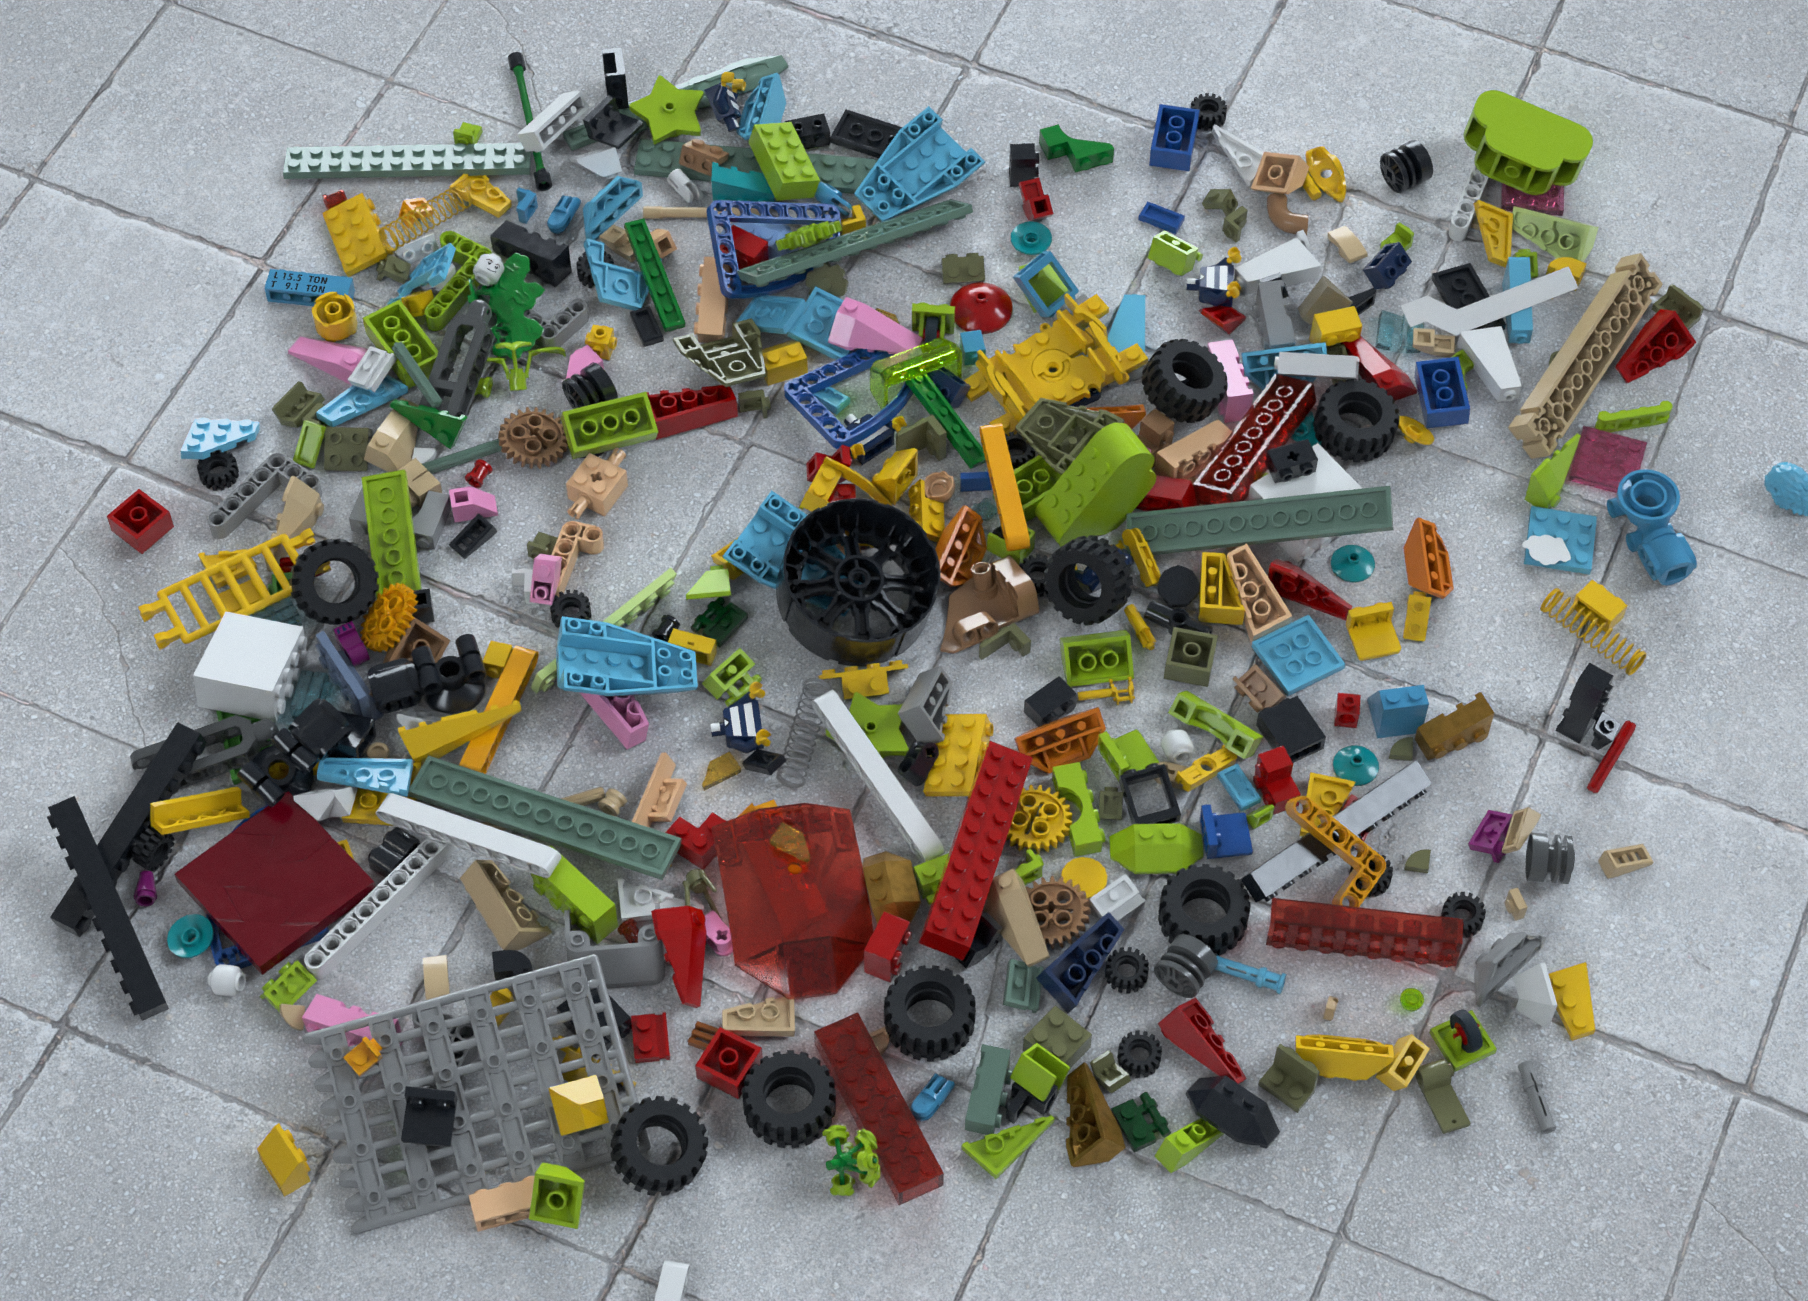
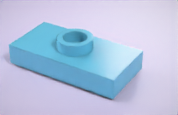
M830 386L813 394L829 411L836 415L850 404V397Z
M1238 763L1218 772V779L1241 812L1261 803L1262 798Z

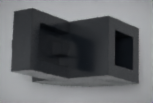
M987 912L981 914L971 947L964 960L955 959L966 969L978 964L996 947L999 942L996 939L1003 927Z
M501 950L492 952L495 981L533 971L528 957L519 951Z
M1014 1082L1012 1084L1011 1097L1005 1105V1109H1007L1006 1119L1014 1124L1027 1106L1044 1116L1057 1098L1058 1086L1053 1085L1047 1099L1041 1101Z

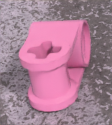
M711 910L704 915L706 943L719 956H728L735 948L734 941L732 940V931L718 914Z

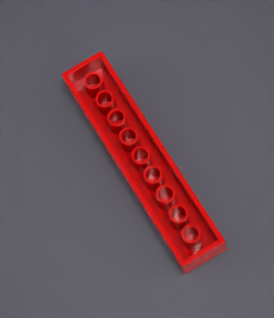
M989 741L978 766L919 944L962 961L964 960L971 947L1033 757Z

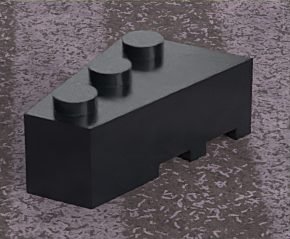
M1589 662L1578 678L1569 698L1571 700L1569 709L1566 708L1562 715L1565 717L1558 724L1555 731L1580 744L1597 720L1599 714L1605 712L1604 709L1610 699L1608 697L1614 688L1611 685L1614 676Z

